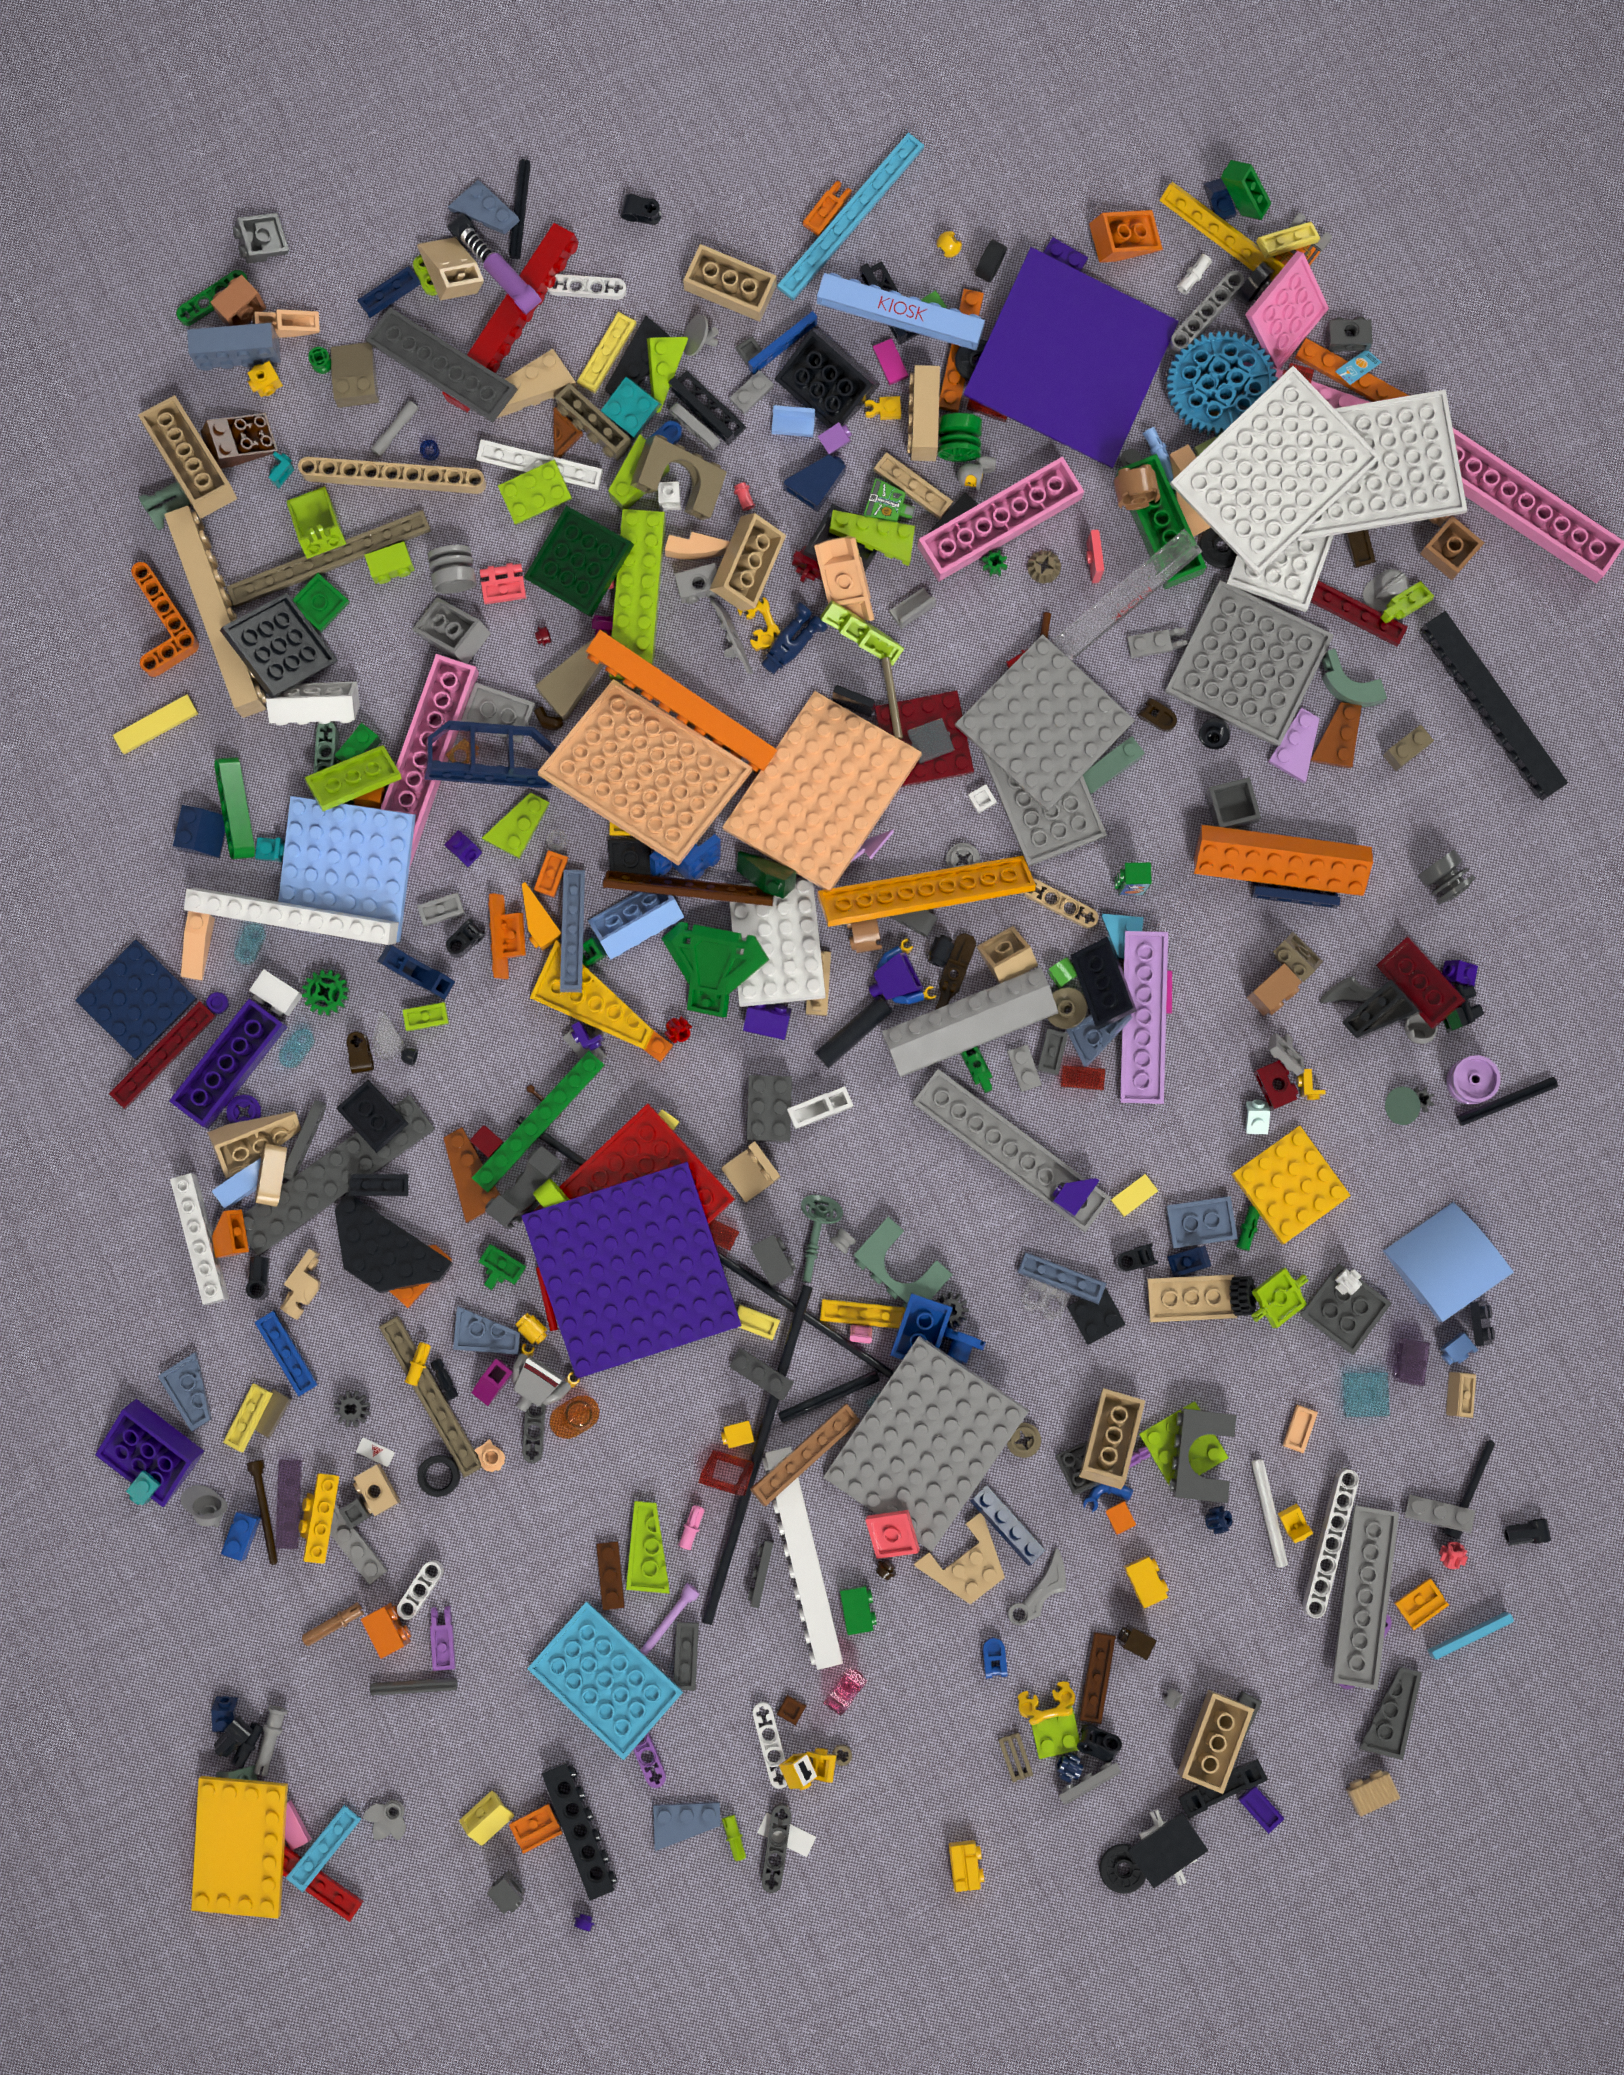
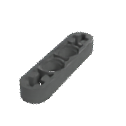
M319 1100L314 1101L284 1167V1178L293 1181V1178L297 1175L325 1113L326 1103Z
M544 1404L541 1405L542 1411L538 1416L531 1414L530 1407L525 1412L522 1453L523 1458L528 1463H536L543 1456L546 1405ZM532 1425H537L540 1428V1435L536 1438L531 1437L528 1433V1429ZM527 1439L530 1441L540 1440V1445L535 1444V1451H538L539 1455L535 1456L534 1460L531 1459L530 1455H527V1451H530L532 1448V1444H527Z
M786 1804L776 1805L771 1814L762 1876V1887L768 1893L777 1892L782 1885L791 1823V1809ZM780 1809H784L785 1814H788V1816L783 1818L782 1826L773 1827V1823L778 1825L779 1816L775 1815V1813L780 1812ZM776 1831H781L784 1833L785 1838L783 1842L776 1843L772 1839V1834ZM773 1853L779 1854L781 1856V1863L778 1865L770 1864L769 1856ZM767 1868L775 1871V1881L778 1884H774L773 1887H769V1883L765 1882L770 1879L771 1871H766Z

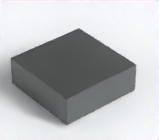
M753 336L735 347V350L746 366H748V361L762 351Z

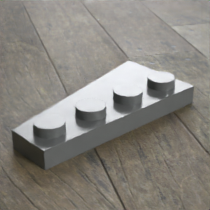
M1398 1667L1360 1743L1359 1749L1401 1760L1404 1759L1422 1672Z

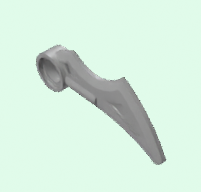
M1055 1548L1044 1576L1022 1603H1014L1008 1608L1007 1616L1013 1624L1021 1626L1029 1620L1041 1616V1609L1046 1599L1055 1593L1065 1592V1567L1058 1548ZM1016 1608L1024 1610L1025 1616L1022 1620H1015L1013 1618V1611Z

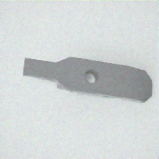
M711 599L710 603L715 608L721 623L720 628L727 630L725 633L731 644L733 643L732 647L724 651L725 657L731 659L738 657L743 662L747 674H753L744 647L728 612L716 600Z

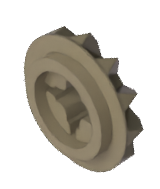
M1040 550L1033 553L1030 557L1027 569L1031 578L1036 582L1050 583L1060 574L1061 563L1058 555L1053 554L1051 551ZM1047 559V566L1050 567V569L1046 568L1045 571H1043V574H1041V566L1039 565V563L1043 564L1044 561H1046Z
M1021 1423L1007 1442V1447L1015 1456L1027 1458L1039 1450L1041 1436L1033 1425ZM1020 1431L1025 1437H1033L1027 1441V1449H1025L1022 1443H1014L1020 1439Z

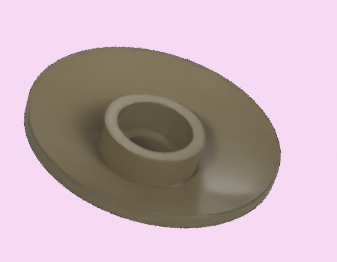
M1061 988L1052 993L1058 1014L1048 1017L1049 1022L1060 1029H1070L1079 1025L1084 1020L1088 1009L1084 995L1074 988ZM1071 1008V1012L1066 1014L1065 1010Z

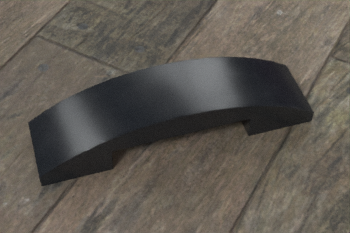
M1256 1759L1232 1769L1223 1794L1198 1785L1178 1797L1189 1819L1208 1810L1209 1806L1248 1788L1249 1790L1267 1781L1268 1778L1259 1760Z

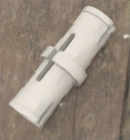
M1201 254L1197 262L1188 268L1187 274L1177 285L1181 293L1187 295L1193 285L1202 279V274L1212 263L1209 256Z

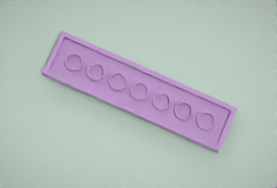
M1125 931L1124 977L1137 1011L1131 1014L1132 1019L1122 1029L1120 1103L1164 1104L1168 932Z

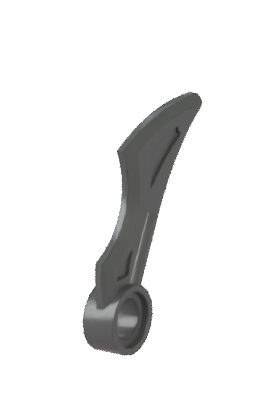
M1351 976L1333 986L1319 1002L1352 1001L1364 1003L1380 988H1366Z

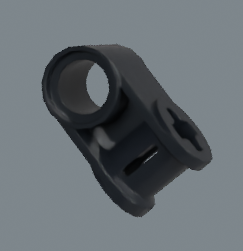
M634 194L625 195L620 214L622 219L649 225H655L660 222L662 214L660 205L655 199L639 197Z
M472 918L465 921L446 942V948L454 958L463 957L486 936V932L481 931L473 923L474 920ZM455 942H459L462 944V948L456 952L452 951L451 946Z
M1146 1244L1118 1254L1114 1261L1116 1269L1121 1272H1128L1159 1264L1158 1260L1154 1258L1151 1248L1153 1244ZM1123 1256H1127L1130 1259L1131 1264L1128 1268L1123 1267L1121 1264Z
M1085 1724L1082 1726V1737L1077 1743V1749L1103 1762H1112L1122 1748L1121 1739L1117 1735L1099 1729L1094 1725Z

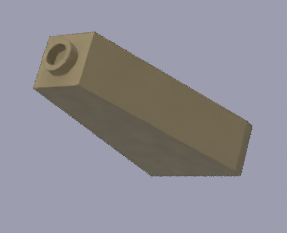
M593 639L535 685L540 695L557 715L562 718L563 722L571 715L604 666L600 662L596 665L587 659L588 654L585 652Z

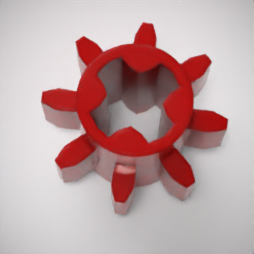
M683 1016L679 1019L673 1017L667 1022V1031L664 1034L674 1044L677 1040L683 1043L690 1037L691 1032L689 1029L692 1026Z

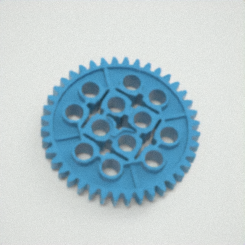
M1218 331L1217 337H1214L1212 332H1210L1208 339L1201 335V341L1194 338L1193 345L1189 344L1187 350L1184 348L1180 349V355H1175V361H1172L1168 372L1167 383L1169 384H1167V391H1170L1168 392V398L1171 399L1170 405L1175 406L1174 413L1180 412L1179 419L1185 418V425L1192 422V430L1198 426L1199 433L1206 429L1207 436L1214 431L1215 437H1218L1219 432L1223 433L1246 411L1238 408L1239 406L1244 405L1249 408L1278 380V377H1275L1277 371L1273 369L1274 362H1269L1270 355H1265V349L1258 350L1259 343L1252 345V338L1246 342L1245 335L1238 339L1236 332L1230 337L1229 331H1226L1225 336H1222L1221 332ZM1232 352L1235 355L1227 356L1225 353ZM1202 358L1206 361L1198 362L1197 359ZM1249 362L1252 366L1247 367L1243 363ZM1219 368L1222 369L1223 372L1218 373L1214 370ZM1186 375H1193L1194 378L1188 379V378H1186L1185 376H1186ZM1239 379L1241 382L1235 383L1232 380ZM1210 385L1212 388L1205 389L1203 388V386ZM1251 389H1256V390H1258L1259 392H1258V393H1252V392H1250V390H1251ZM1244 390V393L1236 398V394H1240ZM1227 395L1230 399L1224 400L1221 396ZM1197 401L1201 403V405L1195 406L1191 403ZM1210 412H1219V415L1217 416H1211L1209 414Z

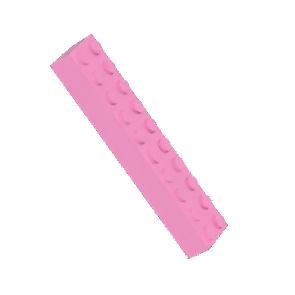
M1453 428L1465 497L1597 584L1623 549L1624 541Z
M438 654L435 655L396 764L402 779L389 784L381 806L383 810L416 814L410 866L441 782L438 780H424V770L427 762V738L449 720L461 721L479 675L475 666ZM449 730L432 743L433 760L448 762L458 734L457 730Z

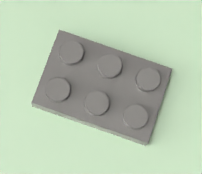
M475 682L461 721L528 727L535 703ZM491 733L507 739V734ZM513 735V741L521 744L524 736Z

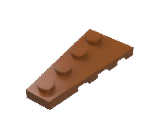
M461 1127L443 1137L465 1222L469 1223L485 1214L487 1203L492 1198L495 1199L500 1193L496 1186L487 1193L472 1179L484 1164L471 1141H469L470 1139L465 1130Z

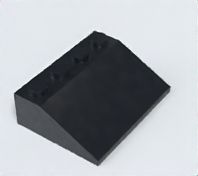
M811 329L774 379L803 406L815 409V416L828 428L837 423H841L842 426L845 425L865 404V401L869 400L880 385L875 378L820 329Z

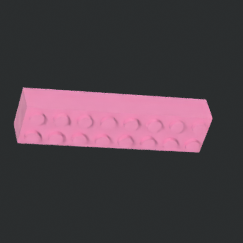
M1062 456L921 537L918 540L917 547L937 580L941 581L985 556L990 550L997 549L1080 501L1084 490Z

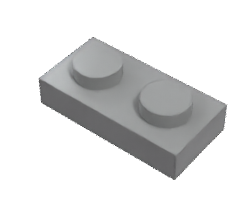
M759 370L730 397V401L745 415L774 388V384Z
M458 892L417 905L424 927L465 914Z
M1028 1044L1007 1051L1020 1091L1024 1092L1041 1086L1042 1084Z

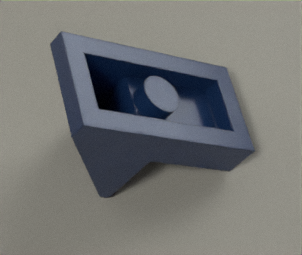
M1222 179L1204 183L1203 186L1212 211L1223 220L1236 217L1237 212L1232 198Z
M1205 1245L1167 1257L1173 1277L1212 1266Z

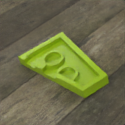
M529 793L482 837V840L520 859L550 803Z

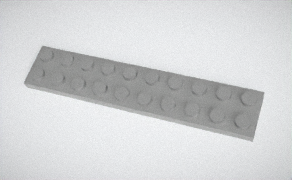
M937 1069L912 1102L913 1105L1084 1233L1111 1199V1197L1095 1187L1074 1217L1052 1203L1054 1197L1051 1195L1058 1185L1063 1187L1065 1183L1087 1179L939 1069Z

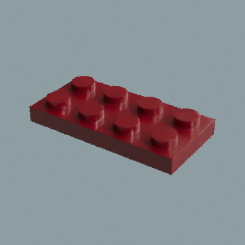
M1408 936L1376 964L1387 979L1394 980L1422 1010V1013L1419 1015L1432 1029L1466 1000Z

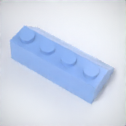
M638 891L587 921L611 960L614 957L620 956L628 949L639 945L649 937L658 934L668 926L676 924L684 918V915L672 895Z

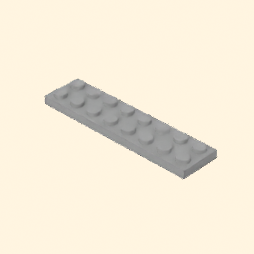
M1354 1506L1332 1677L1333 1683L1378 1690L1398 1527V1512Z

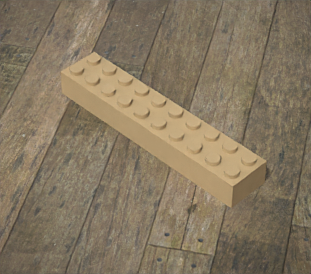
M189 506L164 514L235 710L243 718L267 710L265 705L267 697L264 690H261L258 685L259 682L220 632L223 626L238 619L236 613H233L230 607L233 606L229 594L223 588L226 587L222 575L217 570L219 565L216 557L212 555L210 550L212 546L208 536H205L203 531L205 526L202 519Z

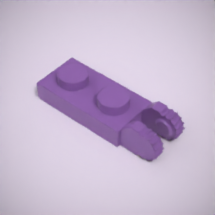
M450 1606L445 1607V1624L438 1625L437 1608H431L432 1625L430 1626L433 1671L456 1669L453 1624H451Z

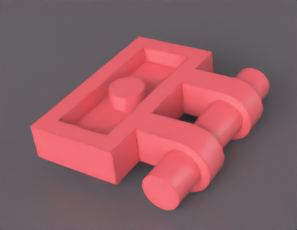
M506 563V566L494 567L493 565L488 566L487 569H480L481 578L489 577V581L481 582L485 605L526 599L523 576L515 577V573L523 572L522 564L513 565V563ZM508 574V578L496 580V576Z

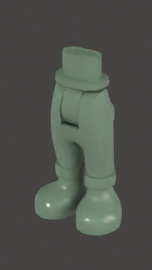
M177 481L154 492L155 495H141L138 497L158 531L164 528V514L191 505ZM176 496V497H175L174 499H172L171 501L162 504V503L165 502L166 500H168V499H170V498ZM159 503L162 504V506L155 508Z

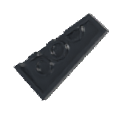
M644 317L605 387V391L611 396L625 377L630 378L639 386L650 374L647 339L670 337L649 317Z

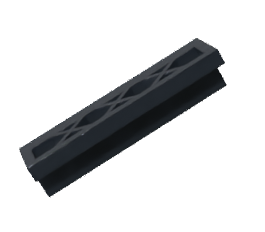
M882 261L872 267L868 263L860 266V276L865 285H876L881 290L884 287L899 292ZM881 270L884 275L882 282L877 281L873 272ZM888 325L898 345L920 335L914 332L907 334L904 329Z
M685 371L678 379L673 377L668 382L669 390L728 446L746 429V426L688 371ZM688 379L693 383V390H688L682 383ZM696 395H705L708 398V404L704 405L696 398ZM710 409H720L723 412V419H718ZM725 423H735L739 428L733 433Z

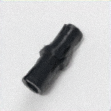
M253 1721L250 1727L254 1730V1733L239 1746L230 1762L241 1769L244 1768L251 1752L255 1751V1744L263 1731V1726Z

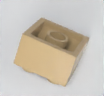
M1014 926L976 946L993 977L999 984L1029 972L1038 966L1031 947Z

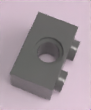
M1338 317L1330 320L1326 327L1327 350L1331 352L1369 351L1373 343L1372 320L1365 319L1364 317H1356L1353 320H1344V318ZM1345 331L1352 332L1353 336H1347Z
M508 1870L491 1885L487 1895L500 1911L505 1914L508 1910L511 1913L514 1912L522 1904L521 1902L524 1900L523 1895L526 1890Z

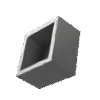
M1250 777L1212 786L1205 792L1212 820L1216 827L1234 829L1257 823L1261 819Z

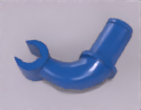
M1100 1484L1093 1487L1089 1496L1083 1500V1507L1085 1509L1087 1502L1091 1501L1094 1503L1091 1511H1096L1098 1508L1097 1501L1104 1493L1109 1495L1112 1493L1129 1501L1134 1490L1126 1485L1122 1489Z

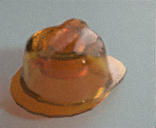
M579 1395L558 1406L550 1417L552 1432L562 1439H571L590 1429L599 1418L600 1410L598 1404L589 1396Z

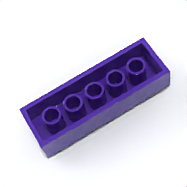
M249 998L169 1102L199 1125L209 1129L287 1029V1026Z

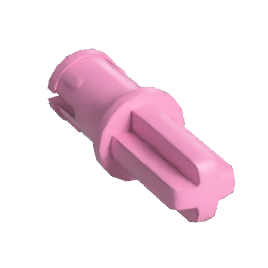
M697 1505L692 1507L687 1523L683 1525L685 1528L678 1546L691 1550L696 1533L700 1531L699 1525L705 1511L704 1508Z

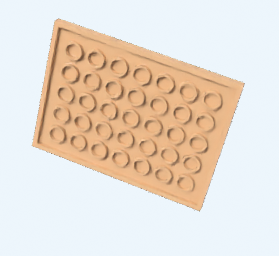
M613 679L540 768L538 775L679 866L751 774L753 767Z
M814 691L776 747L777 752L766 769L759 772L722 828L771 859L795 870L797 874L820 888L830 891L835 887L922 756V752Z

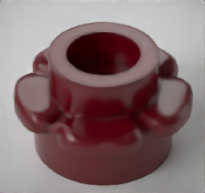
M538 626V631L535 632L537 642L546 646V644L552 642L550 633L546 626L542 628Z

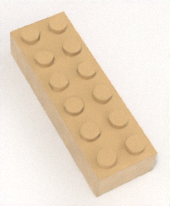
M175 395L138 414L145 430L200 519L237 499L230 483Z

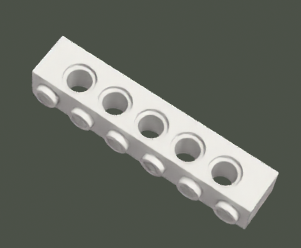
M190 1173L172 1178L170 1181L202 1304L211 1305L228 1300L229 1296L219 1258H215L212 1231L198 1177L196 1174Z

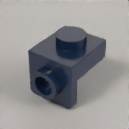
M217 1696L211 1709L212 1732H225L224 1730L236 1719L237 1697Z

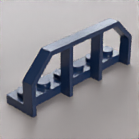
M449 720L427 738V762L424 770V780L551 789L552 784L538 775L540 768L514 767L513 735L532 737L550 756L556 750V747L534 727ZM449 730L469 731L470 764L433 760L432 743ZM475 732L507 734L508 767L503 765L489 766L480 763L476 764Z

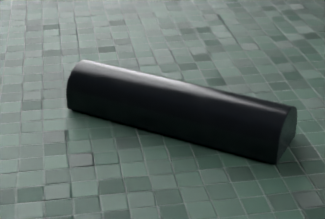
M879 996L876 997L815 1051L814 1054L829 1069L892 1013L891 1009Z

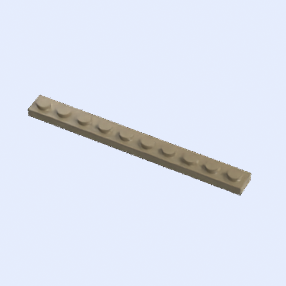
M423 510L349 538L345 540V545L308 559L306 556H303L226 587L236 608L313 578L317 573L321 575L365 557V554L431 532Z

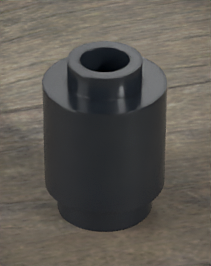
M942 934L940 937H935L927 955L929 957L927 962L943 968L944 964H947L955 946L952 943L953 939Z

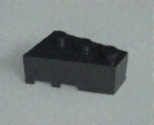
M1390 979L1342 1023L1355 1038L1361 1039L1422 1013V1010L1394 980Z

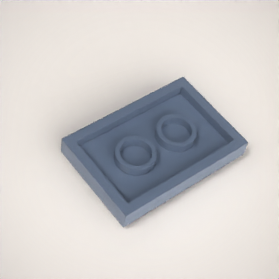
M1231 1196L1166 1206L1173 1249L1238 1239Z

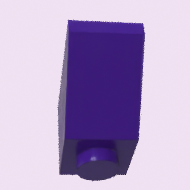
M1093 1178L1065 1183L1063 1187L1058 1185L1051 1195L1054 1197L1052 1203L1074 1217L1100 1180Z

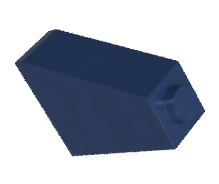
M828 454L787 478L783 482V490L818 512L846 473V465H844V461L839 457H832Z

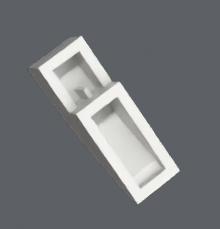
M844 1086L788 1108L787 1112L794 1128L798 1129L851 1109L853 1103Z

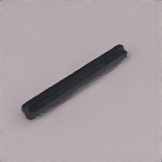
M527 159L519 161L514 213L520 221L512 228L509 249L510 258L516 260L521 258L531 167L530 161Z
M1555 1077L1548 1078L1457 1116V1120L1461 1126L1469 1124L1558 1087V1082Z
M877 1371L869 1372L780 1411L778 1416L782 1423L790 1421L880 1380Z

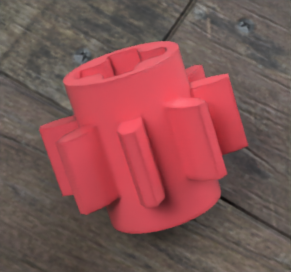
M1448 1542L1447 1546L1442 1545L1439 1552L1441 1555L1440 1561L1449 1569H1459L1460 1565L1465 1566L1468 1559L1466 1556L1467 1550L1458 1542Z

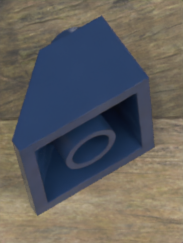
M182 805L173 847L178 851L220 858L226 834L223 815L202 808Z

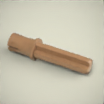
M356 1602L344 1611H338L334 1617L303 1634V1643L306 1646H310L343 1626L347 1627L349 1622L364 1615L361 1605Z

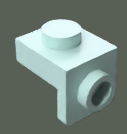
M1263 1100L1247 1101L1246 1134H1268L1270 1120L1268 1102Z

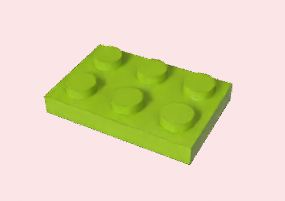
M556 460L545 463L498 485L515 525L573 499Z

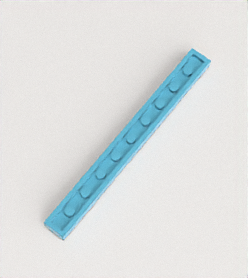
M907 133L780 281L777 289L794 301L924 149V144L910 133Z

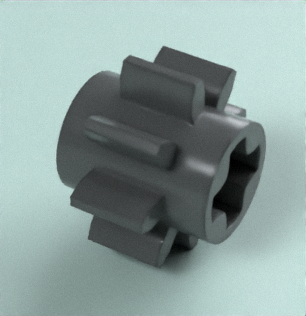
M1418 1087L1414 1088L1413 1090L1418 1097H1423L1425 1100L1420 1103V1109L1422 1108L1424 1113L1428 1112L1427 1106H1434V1103L1431 1102V1097L1434 1094H1429L1427 1087L1423 1088L1422 1091H1419Z

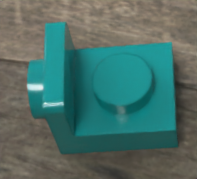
M275 451L272 455L280 464L275 465L271 469L268 478L279 489L293 473L294 468L291 465L292 460L284 453L280 455Z
M257 837L255 859L282 862L285 848L284 840L280 837H276V839Z

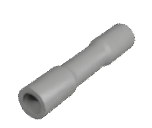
M409 400L386 432L371 447V451L381 457L398 432L417 412L418 406Z

